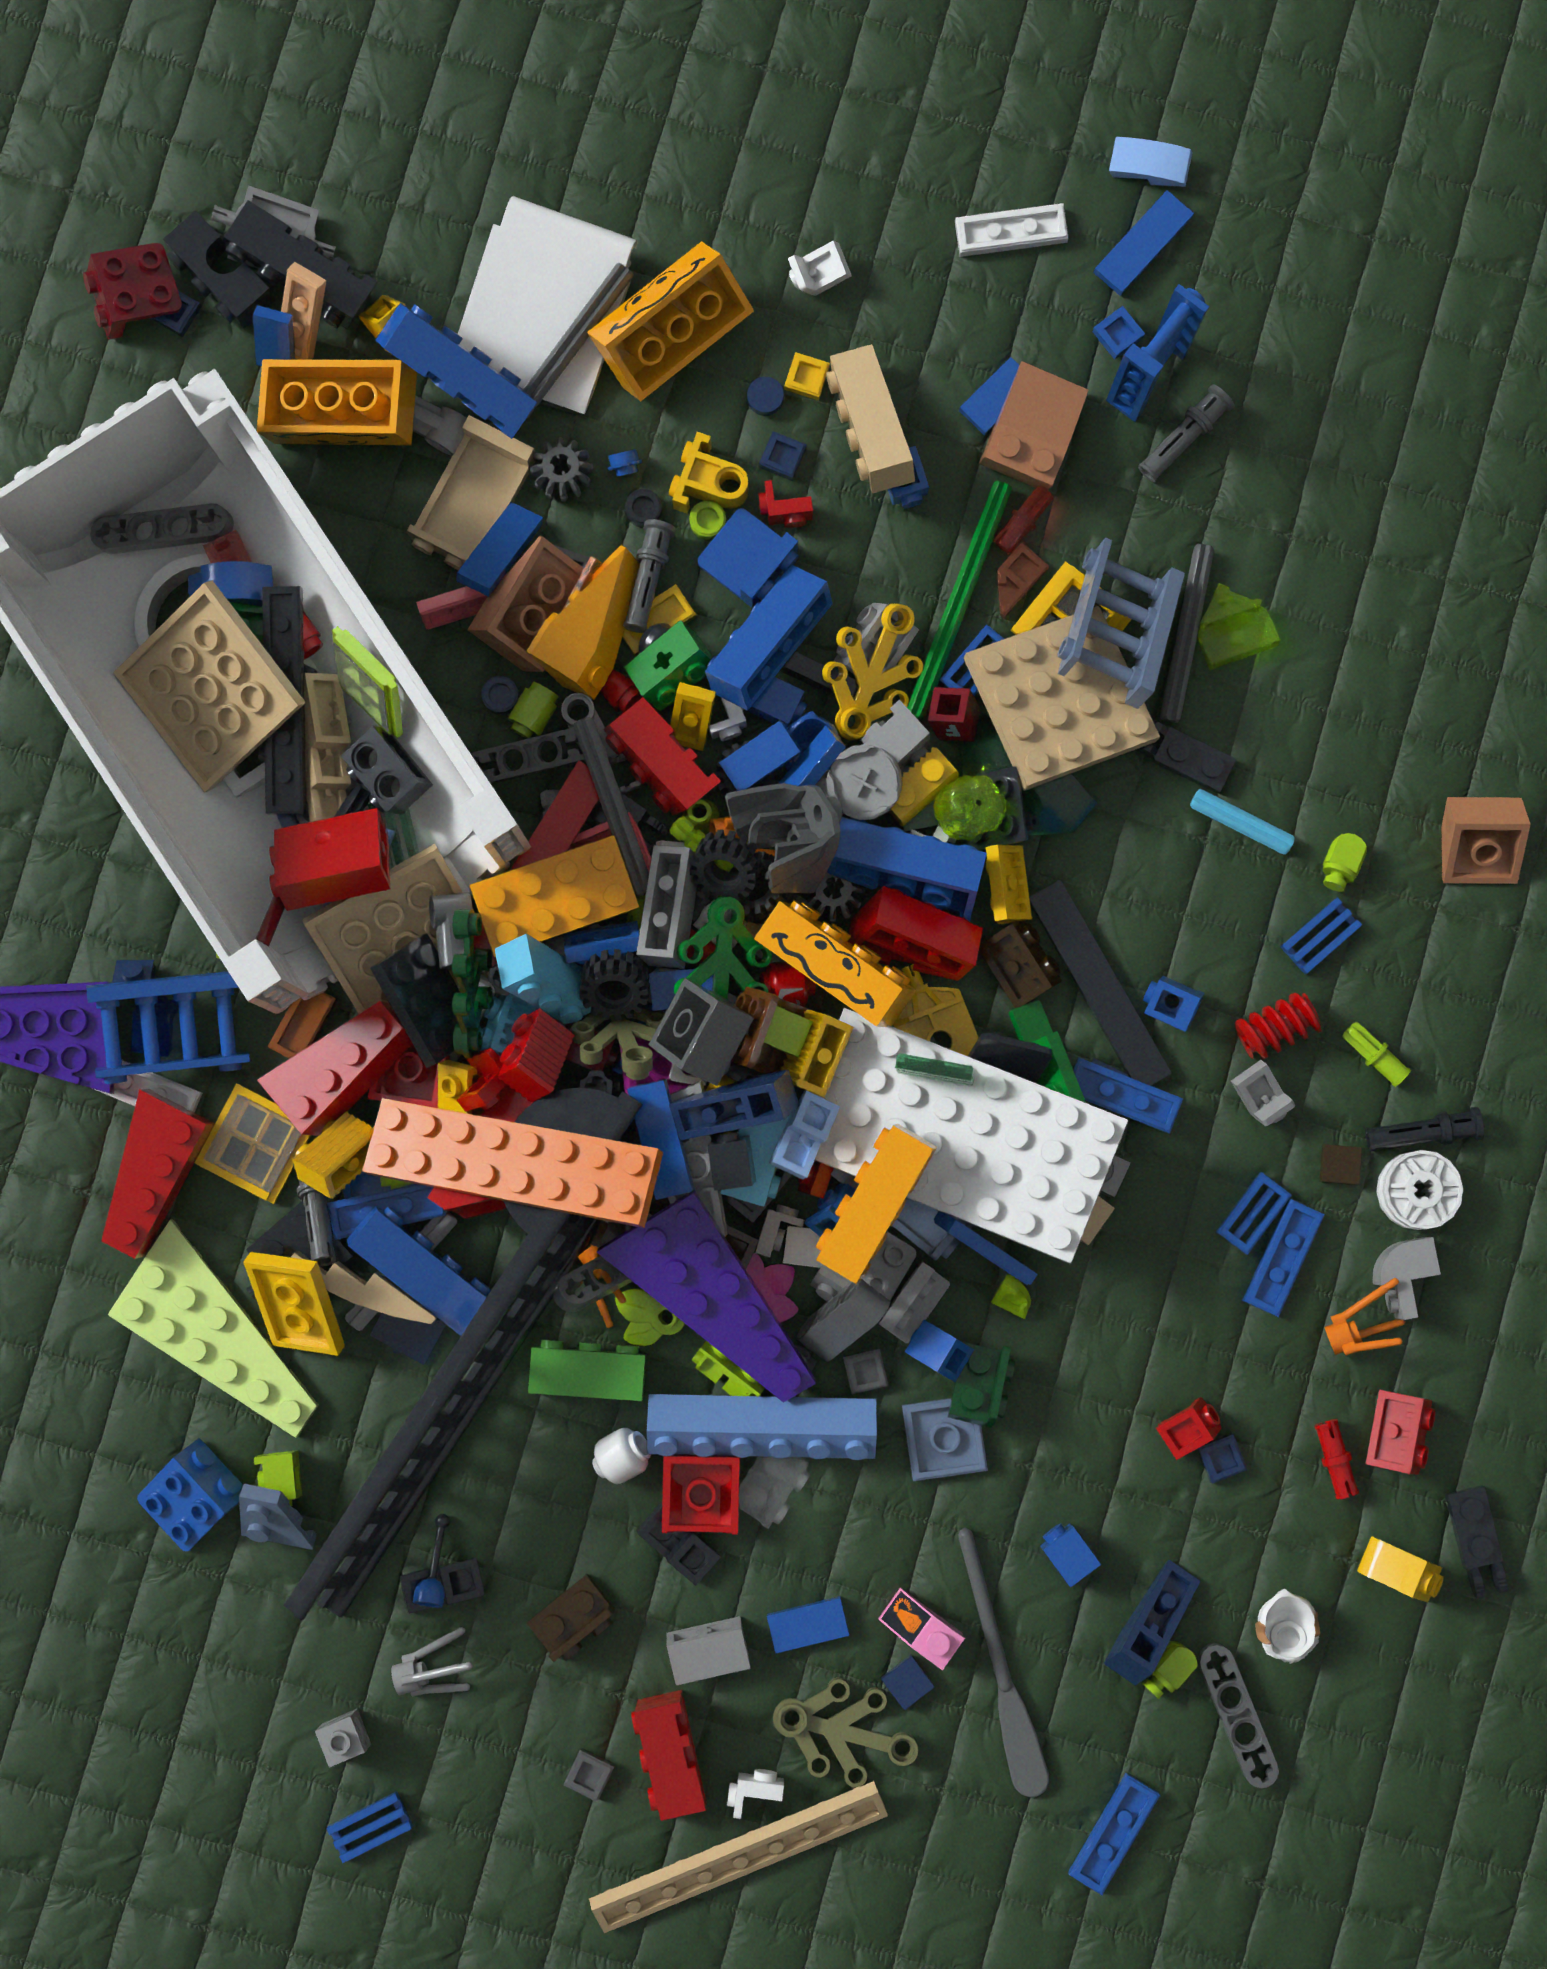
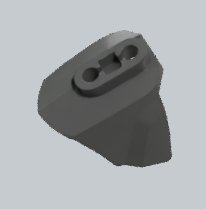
M785 783L760 786L726 794L725 799L728 812L738 837L741 838L742 834L747 836V845L754 842L757 845V849L775 847L774 862L769 865L768 872L765 873V878L767 880L770 879L769 888L771 892L814 893L824 878L839 845L842 810L838 799L833 796L826 797L820 786H796Z

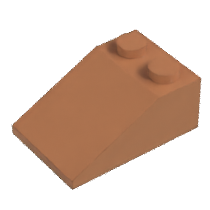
M1021 361L979 464L1047 492L1052 487L1062 464L1089 390Z
M539 536L497 585L491 595L486 598L469 626L468 631L522 671L543 672L545 669L526 651L545 620L553 612L560 614L570 604L568 597L575 590L582 592L591 583L592 574L543 536Z

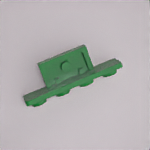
M1037 1000L1010 1010L1009 1016L1020 1041L1037 1043L1052 1050V1060L1036 1084L1086 1102L1058 1031L1053 1033L1041 1002Z

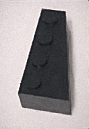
M247 200L223 237L222 244L227 246L226 253L242 264L247 260L259 269L257 274L274 286L279 282L285 287L287 269L294 262L327 280L320 318L336 329L340 325L347 329L377 281L368 275H365L362 280L354 276L355 273L350 268L351 265L338 256L337 258L330 257L327 259L323 256L324 251L316 242L302 235H298L297 238L290 235L292 229L289 225Z

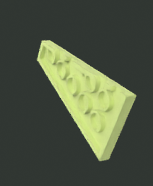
M170 1219L108 1315L295 1438L298 1437L319 1404L293 1371L282 1361L275 1352V1348L253 1324V1320L220 1278L209 1268L202 1259V1255L187 1240L176 1222Z

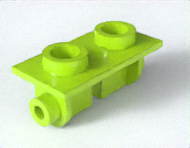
M707 1341L691 1359L697 1364L695 1368L715 1384L723 1374L726 1375L729 1379L722 1389L731 1396L759 1397L765 1387Z

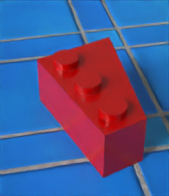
M883 886L852 917L848 933L851 937L848 942L852 945L855 943L859 946L865 945L881 957L878 963L890 965V961L893 959L914 964L913 971L959 981L976 965L983 928L970 923L963 917H956L937 909L930 903L921 902L904 895L900 890Z
M678 1690L638 1699L635 1711L631 1712L635 1735H640L643 1749L639 1750L642 1769L644 1773L649 1772L652 1787L647 1788L651 1810H658L661 1821L706 1811L707 1802L683 1691Z

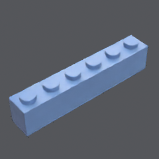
M649 1394L647 1454H659L662 1456L697 1455L701 1457L715 1455L736 1456L740 1458L763 1456L775 1458L875 1459L877 1439L876 1399L792 1397L783 1403L777 1397Z

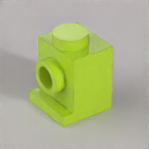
M298 1450L260 1454L254 1457V1464H262L263 1471H258V1487L281 1491L289 1500L290 1506H293L292 1499L303 1496Z

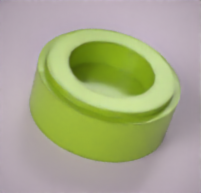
M702 501L696 504L689 516L691 530L701 539H714L726 524V515L723 508L713 501Z

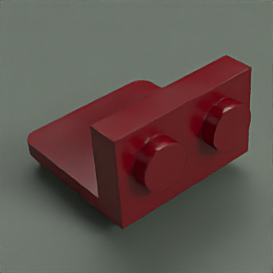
M151 243L90 255L88 269L86 272H83L84 284L87 293L94 294L97 304L94 306L95 319L99 328L104 327L108 340L122 337L126 322L174 314L181 310L182 302L162 244Z

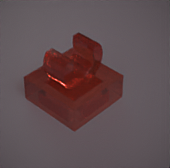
M237 530L202 545L210 563L227 561L253 562Z

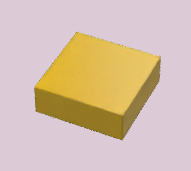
M795 352L784 390L819 401L830 363Z

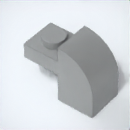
M1422 1237L1394 1243L1386 1248L1376 1260L1373 1269V1285H1384L1393 1278L1399 1280V1284L1385 1294L1388 1311L1394 1313L1395 1319L1418 1318L1411 1280L1441 1274L1434 1238Z

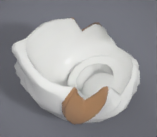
M1282 1589L1259 1610L1258 1622L1255 1624L1256 1635L1259 1641L1262 1642L1266 1654L1273 1658L1289 1662L1290 1664L1296 1663L1304 1659L1316 1644L1319 1643L1320 1626L1318 1613L1307 1599Z

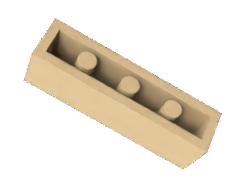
M873 345L830 356L832 371L827 372L826 377L831 394L838 393L840 398L839 401H836L841 423L848 421L850 429L846 430L851 452L858 450L860 458L856 459V466L861 481L868 480L872 494L915 482L913 459Z

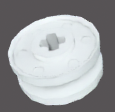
M1419 1150L1398 1155L1388 1162L1378 1177L1376 1192L1380 1207L1389 1220L1402 1228L1424 1230L1442 1226L1454 1217L1461 1205L1463 1185L1459 1172L1450 1160L1437 1152ZM1423 1183L1425 1188L1422 1191L1426 1195L1416 1197L1414 1193L1418 1189L1414 1187V1184Z

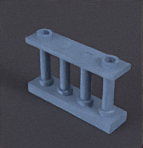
M1105 537L1097 549L1091 548L1084 559L1082 568L1086 570L1074 617L1069 634L1064 638L1057 657L1062 659L1058 674L1065 676L1076 662L1082 663L1125 682V687L1129 688L1125 704L1139 709L1155 690L1185 573L1171 567L1162 579L1156 578L1155 580L1107 559L1112 540ZM1103 574L1148 593V598L1152 599L1151 606L1145 609L1100 589ZM1095 603L1141 623L1140 627L1144 629L1143 636L1138 639L1091 618ZM1090 633L1132 652V656L1136 658L1135 666L1128 668L1083 648L1086 634Z

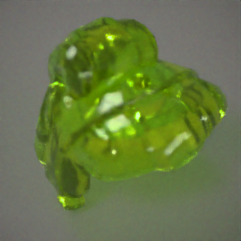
M964 775L948 783L938 792L933 805L934 815L938 820L940 828L950 838L972 841L979 834L995 831L999 827L1006 812V800L1004 795L999 793V788L992 782L989 776ZM976 800H980L982 805H976Z

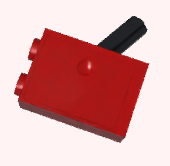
M357 785L350 790L339 810L332 818L274 830V846L269 847L270 859L274 867V874L270 875L269 878L273 896L275 898L280 897L286 911L391 889L388 831L378 808L364 811L370 801L369 796L371 793L365 790L363 786Z

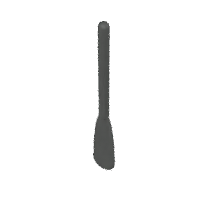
M963 1528L959 1531L958 1538L998 1684V1711L1012 1783L1021 1795L1037 1797L1043 1794L1048 1787V1769L1024 1701L1012 1682L973 1533L970 1529Z

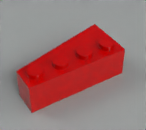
M139 1089L102 1242L134 1259L146 1255L215 1123L185 1109V1107L153 1092L151 1089Z

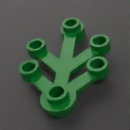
M732 897L716 899L708 909V922L689 940L682 941L677 948V955L681 961L694 964L701 960L703 947L716 937L715 951L686 978L702 985L713 975L712 991L726 999L728 998L729 975L743 993L746 986L751 988L758 987L759 990L769 992L765 984L754 981L731 951L732 937L745 950L746 960L751 966L766 967L772 959L771 951L765 946L758 944L743 925L744 909L741 903ZM729 909L731 911V919L726 923L724 913ZM692 945L694 947V955L688 958L686 949ZM760 949L762 951L763 956L762 959L759 962H757L755 960V953L757 950ZM684 978L679 979V980L675 983V986H674V993H675V995H676V993H677V991H678V989H679L681 983L683 982Z

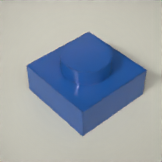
M1124 306L1097 324L1092 331L1114 360L1125 353L1133 343L1137 344L1145 336L1143 330Z

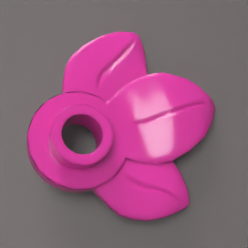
M753 1253L746 1269L779 1322L790 1319L798 1312V1307L795 1303L785 1296L793 1283L794 1268L784 1264H775L764 1268L760 1256L757 1253Z

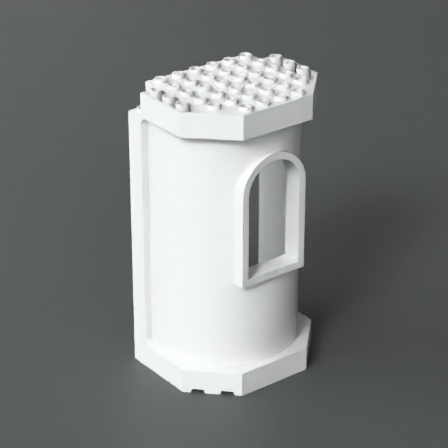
M215 369L209 373L205 371L195 375L184 389H181L174 378L168 382L160 381L149 388L146 396L135 403L128 402L123 404L114 412L112 418L102 424L96 423L87 427L81 433L79 439L69 445L64 444L54 448L48 454V459L37 466L23 468L15 475V480L2 488L0 487V621L248 1002L278 1014L286 1010L290 1004L299 998L308 1000L323 993L328 988L327 982L335 983L338 981L302 921L303 918L321 909L323 904L290 911L284 909L270 946L255 939L273 898L269 878L270 875L274 874V867L271 863L269 847L274 846V830L281 828L277 815L266 814L265 762L243 777L240 776L235 768L217 786L204 792L113 674L155 632L158 612L167 596L180 584L186 582L189 575L201 572L200 566L227 561H244L271 565L273 587L301 586L303 588V611L321 634L319 639L322 641L323 646L314 655L304 660V664L316 669L317 673L338 674L332 630L338 626L342 631L346 629L396 678L403 735L396 739L431 781L433 786L402 815L379 811L385 827L396 831L389 847L390 869L435 844L462 892L469 893L471 900H473L470 884L502 874L510 867L509 861L531 848V845ZM209 503L222 506L231 514L234 521L231 534L221 541L118 554H108L94 545L90 537L91 527L94 522L102 517ZM214 515V521L210 523H202L196 518L198 525L207 524L213 530L216 523L222 520L217 515ZM179 518L173 522L171 527L173 535L178 536L186 531L188 526L186 518ZM151 522L142 523L138 527L136 532L138 540L147 539L151 535L153 530ZM110 528L109 534L103 536V539L109 543L110 536L119 535V533ZM121 533V535L127 538L126 533ZM342 689L351 744L346 748L347 750L372 725L380 726ZM375 750L372 751L369 756V764L371 768L377 762V753ZM351 776V785L346 789V796L351 789L360 785ZM398 778L393 781L391 786L394 796L400 790ZM364 784L360 785V786H363V788L368 791V789L364 786ZM369 801L364 811L376 807ZM306 805V814H303V817L306 821L310 822L308 806Z

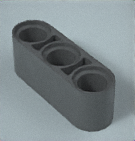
M863 1279L857 1284L851 1282L805 1321L797 1334L796 1340L822 1360L829 1362L881 1320L889 1308L890 1300Z

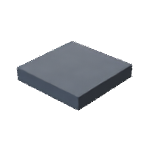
M951 1398L902 1405L913 1481L988 1471L981 1425L948 1418Z

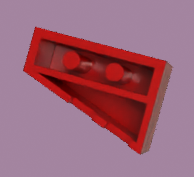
M644 697L635 702L603 729L607 734L605 740L609 747L617 755L623 753L631 763L628 767L631 774L641 784L645 782L655 793L652 795V799L664 813L669 811L672 815H676L687 810L721 782L714 773L709 777L703 773L695 763L698 755L691 748L685 750L674 737L672 727Z

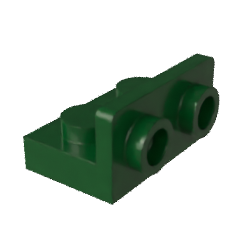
M964 1342V1344L973 1348L974 1351L954 1383L948 1418L992 1428L997 1417H1004L1007 1407L1008 1396L1002 1395L1004 1382H1011L1014 1372L1015 1360L1009 1359L1011 1347L1003 1346L1000 1351Z

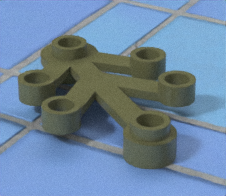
M607 987L610 989H621L618 987ZM645 1008L640 1013L634 1010V1017L631 1018L646 1022V1026L627 1020L625 1014H622V1020L615 1021V1015H609L611 1023L596 1036L595 1028L606 1019H602V1012H599L596 1016L590 1013L585 1019L572 1025V1033L575 1035L572 1040L577 1044H581V1062L589 1065L600 1063L603 1060V1049L617 1038L623 1051L622 1070L626 1073V1076L633 1080L646 1078L653 1068V1053L647 1047L638 1046L635 1037L651 1041L665 1013Z
M841 1677L830 1680L826 1689L804 1702L797 1698H787L782 1700L774 1710L773 1722L775 1728L780 1734L795 1738L808 1761V1771L814 1777L820 1778L828 1774L830 1760L825 1753L818 1751L809 1731L825 1736L844 1770L846 1783L854 1788L865 1784L867 1771L863 1764L856 1761L845 1741L887 1752L891 1761L899 1766H907L913 1763L918 1755L917 1742L909 1733L899 1732L891 1737L851 1726L852 1723L869 1713L880 1712L886 1707V1694L877 1687L868 1689L863 1699L829 1719L813 1714L833 1701L843 1702L849 1697V1683ZM837 1683L843 1684L846 1692L842 1696L833 1695L831 1692L833 1685ZM877 1693L882 1696L883 1700L879 1706H871L868 1703V1698L871 1694ZM791 1710L796 1711L800 1716L799 1720L793 1724L785 1720V1714ZM899 1741H906L909 1744V1750L904 1754H899L895 1750V1746ZM817 1758L823 1759L826 1762V1767L822 1771L814 1770L812 1768L813 1760ZM854 1768L860 1769L863 1772L862 1778L859 1781H852L848 1777L850 1770Z

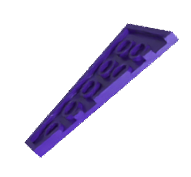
M110 982L0 987V1062L114 1094V1083L104 1084V1078H96L95 1068L106 1066L101 1009L96 1008V1002L88 1003L86 985Z
M695 1190L647 1218L645 1228L634 1226L597 1249L599 1255L783 1403L816 1384L815 1376Z

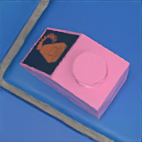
M899 1588L878 1618L912 1649L941 1670L945 1668L965 1639L961 1631L902 1588Z

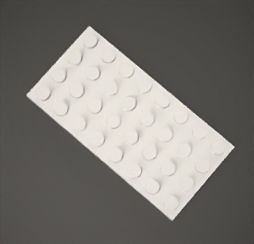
M844 1008L839 1020L854 1028L825 1098L821 1097L840 1106L826 1142L821 1143L815 1161L856 1176L865 1161L872 1163L879 1151L873 1148L883 1128L886 1127L891 1130L892 1126L898 1123L937 1146L916 1187L906 1198L1071 1264L1128 1120L892 1026L876 1027L858 1013Z

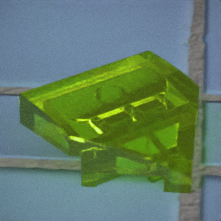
M1220 583L1214 592L1213 599L1204 617L1201 619L1197 635L1210 670L1279 646L1280 638L1267 609L1261 607L1262 600L1258 598L1252 600L1229 591L1230 587Z

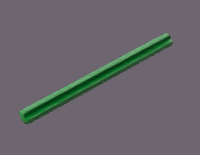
M995 481L993 483L925 660L922 673L919 676L907 707L919 721L925 719L932 701L934 687L938 685L1010 497L1012 486L1005 482Z

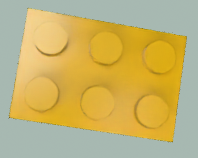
M250 1252L243 1263L272 1345L339 1356L345 1344L318 1262Z

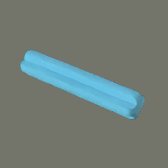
M1199 789L1191 800L1190 806L1192 809L1281 854H1287L1294 843L1295 837L1203 789Z

